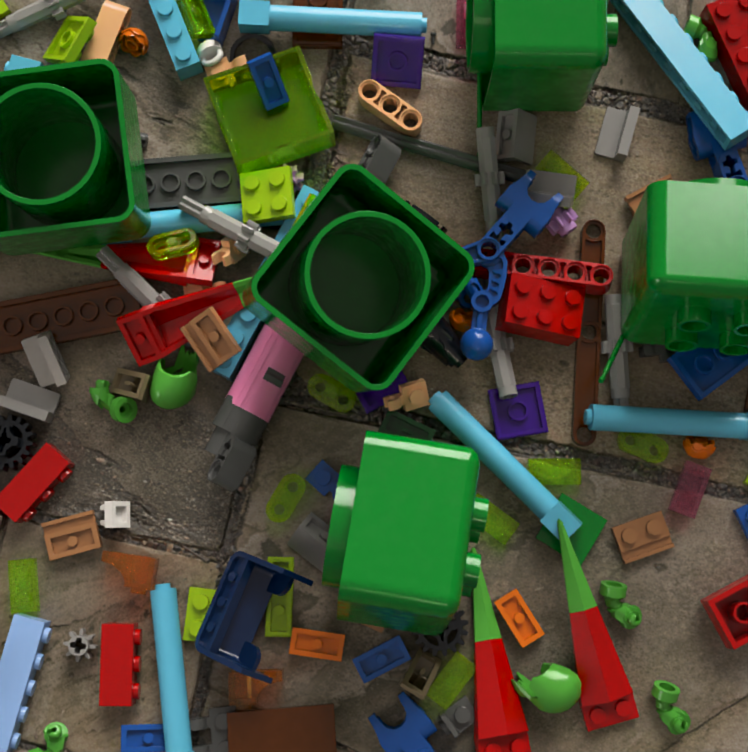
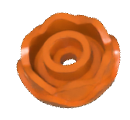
M132 27L120 32L118 41L122 51L130 53L133 57L147 53L149 41L142 30Z
M462 308L453 309L449 314L451 326L461 332L471 329L473 311L465 312Z
M687 436L685 440L683 439V448L690 457L707 459L716 450V447H714L715 441L708 440L706 437Z

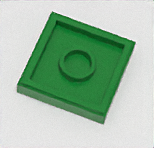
M561 493L558 500L583 522L569 537L581 566L608 520ZM542 525L535 538L561 554L559 539Z

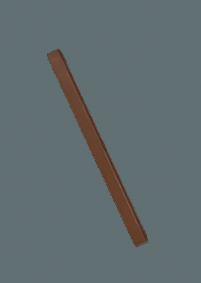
M592 219L587 221L582 227L579 261L604 264L606 230L601 221ZM591 225L598 227L600 236L590 238L586 233L587 227ZM603 277L594 278L598 283H603ZM585 294L581 331L584 326L589 325L594 328L596 334L593 339H586L583 337L582 332H580V338L575 342L571 437L573 442L581 447L592 444L597 435V431L589 430L591 433L589 441L581 442L577 438L579 428L584 427L588 429V426L584 425L583 422L584 410L588 409L590 404H598L603 295Z

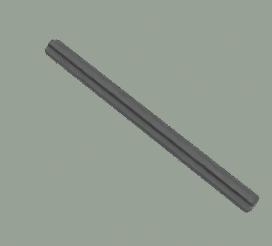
M341 115L333 117L331 128L368 140H372L375 136L381 134L402 150L479 172V161L476 155ZM497 162L498 172L504 171L505 180L516 182L526 174L524 169Z

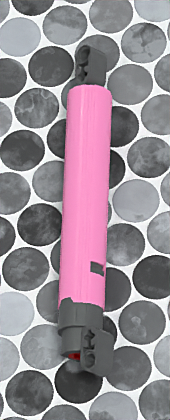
M379 134L371 140L358 165L364 167L385 184L401 155V148ZM264 324L212 422L216 428L204 450L216 455L208 471L207 479L230 492L235 491L241 484L255 457L256 448L254 446H257L305 355L266 324Z

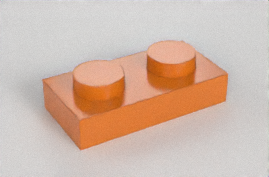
M517 588L493 602L522 648L545 634Z
M293 627L289 654L341 662L346 634Z

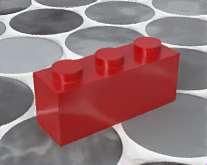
M46 442L0 492V509L15 523L30 521L37 513L35 508L41 502H47L54 495L55 491L53 489L59 482L64 483L72 475L73 471L71 469L75 464L53 444Z
M107 622L101 626L99 706H133L136 704V699H140L141 685L137 683V672L141 671L142 660L141 656H137L138 645L142 643V629H138V623Z

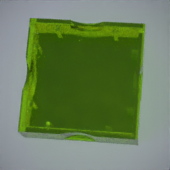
M300 46L272 55L290 101L268 111L263 106L247 65L237 66L203 78L207 95L239 179V174L270 169L336 146L333 127L321 99L314 90L312 75Z

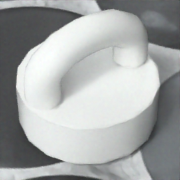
M206 40L197 48L199 59L205 67L216 65L224 56L222 47L216 40Z

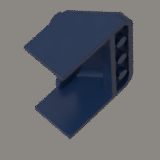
M243 551L234 553L227 564L196 636L195 647L197 651L241 674L271 684L273 678L256 670L261 659L259 647L252 644L256 631L272 594L277 596L285 595L291 589L294 579L312 586L314 581Z

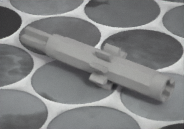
M38 0L0 21V38L25 30L52 16L57 21L68 16L67 9L86 0Z
M493 126L475 129L480 174H474L475 187H481L485 232H488L503 216L502 211L495 206V203L501 196L500 185L505 184L504 171L498 172ZM501 230V233H500L499 238L497 239V241H498L499 243H500L501 238L503 237V232H502V230Z
M183 196L178 204L180 210L199 219L200 223L236 241L234 244L237 247L236 249L245 254H248L251 249L268 258L280 243L261 233L262 228L259 227L260 225L251 220L244 224L208 205L204 206L187 196Z
M107 245L95 255L142 306L172 299L165 291L159 294ZM189 342L184 344L186 349L191 346Z
M478 278L485 291L488 287V279ZM498 303L488 313L486 331L493 339V349L489 356L491 357L499 398L504 400L518 396L510 357V353L514 352L515 349L513 338H506L505 332L495 330Z
M621 294L604 295L607 341H601V354L608 353V360L621 335ZM624 339L609 370L611 399H613V405L629 406L628 398H630L628 352L634 351L633 342Z

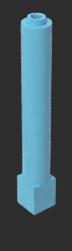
M239 0L238 27L240 33L270 34V31L365 36H374V33L421 36V33H426L427 18L422 17V12L271 5L270 1Z
M242 203L210 206L243 223ZM180 209L150 212V229L142 238L215 232V230L200 223L199 219ZM284 220L260 223L259 227L279 226L283 224ZM130 240V241L115 242V243H108V244L127 243V242H133V241Z
M447 390L443 393L437 391L429 399L428 402L431 405L428 409L466 447H471L476 451L479 460L540 519V522L557 539H559L558 519L562 521L568 537L583 524Z
M590 404L583 414L584 425H587L588 429L593 431L733 438L748 441V412L736 413Z
M171 583L155 585V590L150 591L165 752H194L176 588H171Z

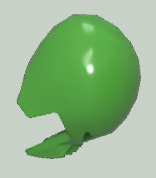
M182 345L174 366L165 368V359L161 358L158 360L149 389L151 400L161 409L168 410L182 407L188 404L195 395L197 389V366L199 364V357L196 352L190 353V350L186 352L185 345ZM184 368L181 372L174 373L176 370Z
M543 663L541 667L542 674L533 677L531 681L519 672L516 673L518 677L517 682L511 679L519 696L528 698L539 710L547 713L565 712L571 709L581 696V681L578 675L571 669L555 663Z

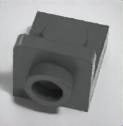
M465 694L439 713L442 720L438 723L447 736L452 733L457 738L462 731L474 723V707Z

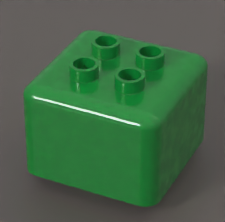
M466 0L467 72L482 73V110L509 111L516 108L525 111L576 112L580 110L586 103L602 67L607 65L609 47H616L618 16L617 14H607L608 0Z
M91 59L0 71V251L6 255L17 256L137 240L145 236L151 226L137 104L134 95L116 66L106 59Z
M347 164L342 166L325 184L246 284L242 299L245 307L252 314L349 390L354 392L376 391L387 388L395 380L474 274L475 265L472 256L464 248L368 170L357 164Z
M703 178L692 181L662 180L647 186L622 242L621 334L626 340L639 344L665 345L666 349L676 352L706 348L719 349L720 353L730 356L748 354L747 180L736 178Z
M366 430L360 467L346 464L341 465L325 552L322 586L339 588L337 620L432 636L440 635L445 631L459 608L461 596L471 597L472 589L477 587L480 572L481 554L468 552L469 542L478 544L480 532L484 533L489 499L476 497L480 461L478 454L473 448Z

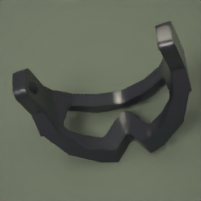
M251 33L243 35L231 47L230 62L236 58L235 52L245 40L251 38L261 40L268 46L276 64L277 51L274 44L262 34Z

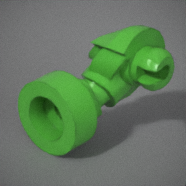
M690 14L683 31L688 33L693 40L699 39L697 49L706 55L709 62L716 61L718 56L717 41H715L712 32L708 31L707 27L702 24L701 17Z
M98 379L96 380L95 388L89 387V393L93 401L102 410L103 407L107 409L113 420L121 423H129L134 420L138 411L136 402L129 397H115L109 392L110 390H108L110 386L109 381Z
M613 580L601 581L599 593L604 597L605 605L608 607L606 610L611 613V616L619 621L622 627L629 630L640 625L642 621L640 608L636 605L620 602V600L626 597L627 585Z
M656 680L651 694L656 700V711L660 719L667 725L668 730L672 734L685 733L691 725L690 717L686 711L671 705L678 700L680 694L679 687L668 681Z
M60 722L48 724L43 730L47 750L43 751L37 747L28 751L63 752L65 742L68 739L67 727Z

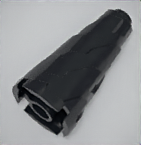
M442 316L420 346L430 354H433L444 365H449L450 367L455 365L459 368L468 358L463 355L460 349L459 337Z

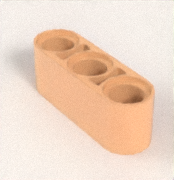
M105 0L97 17V24L93 29L94 35L87 42L81 61L106 59L112 63L114 62L120 47L118 41L120 32L128 28L131 20V8Z
M367 79L360 83L358 99L363 108L399 133L416 137L420 133L422 116L418 110L373 79ZM371 90L376 93V96L366 98L363 94ZM387 105H393L397 110L388 113L383 108ZM412 119L417 122V125L415 127H407L404 122Z

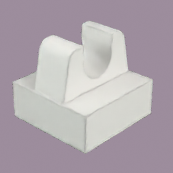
M104 501V504L100 506V510H104L105 520H100V525L105 526V528H130V501Z

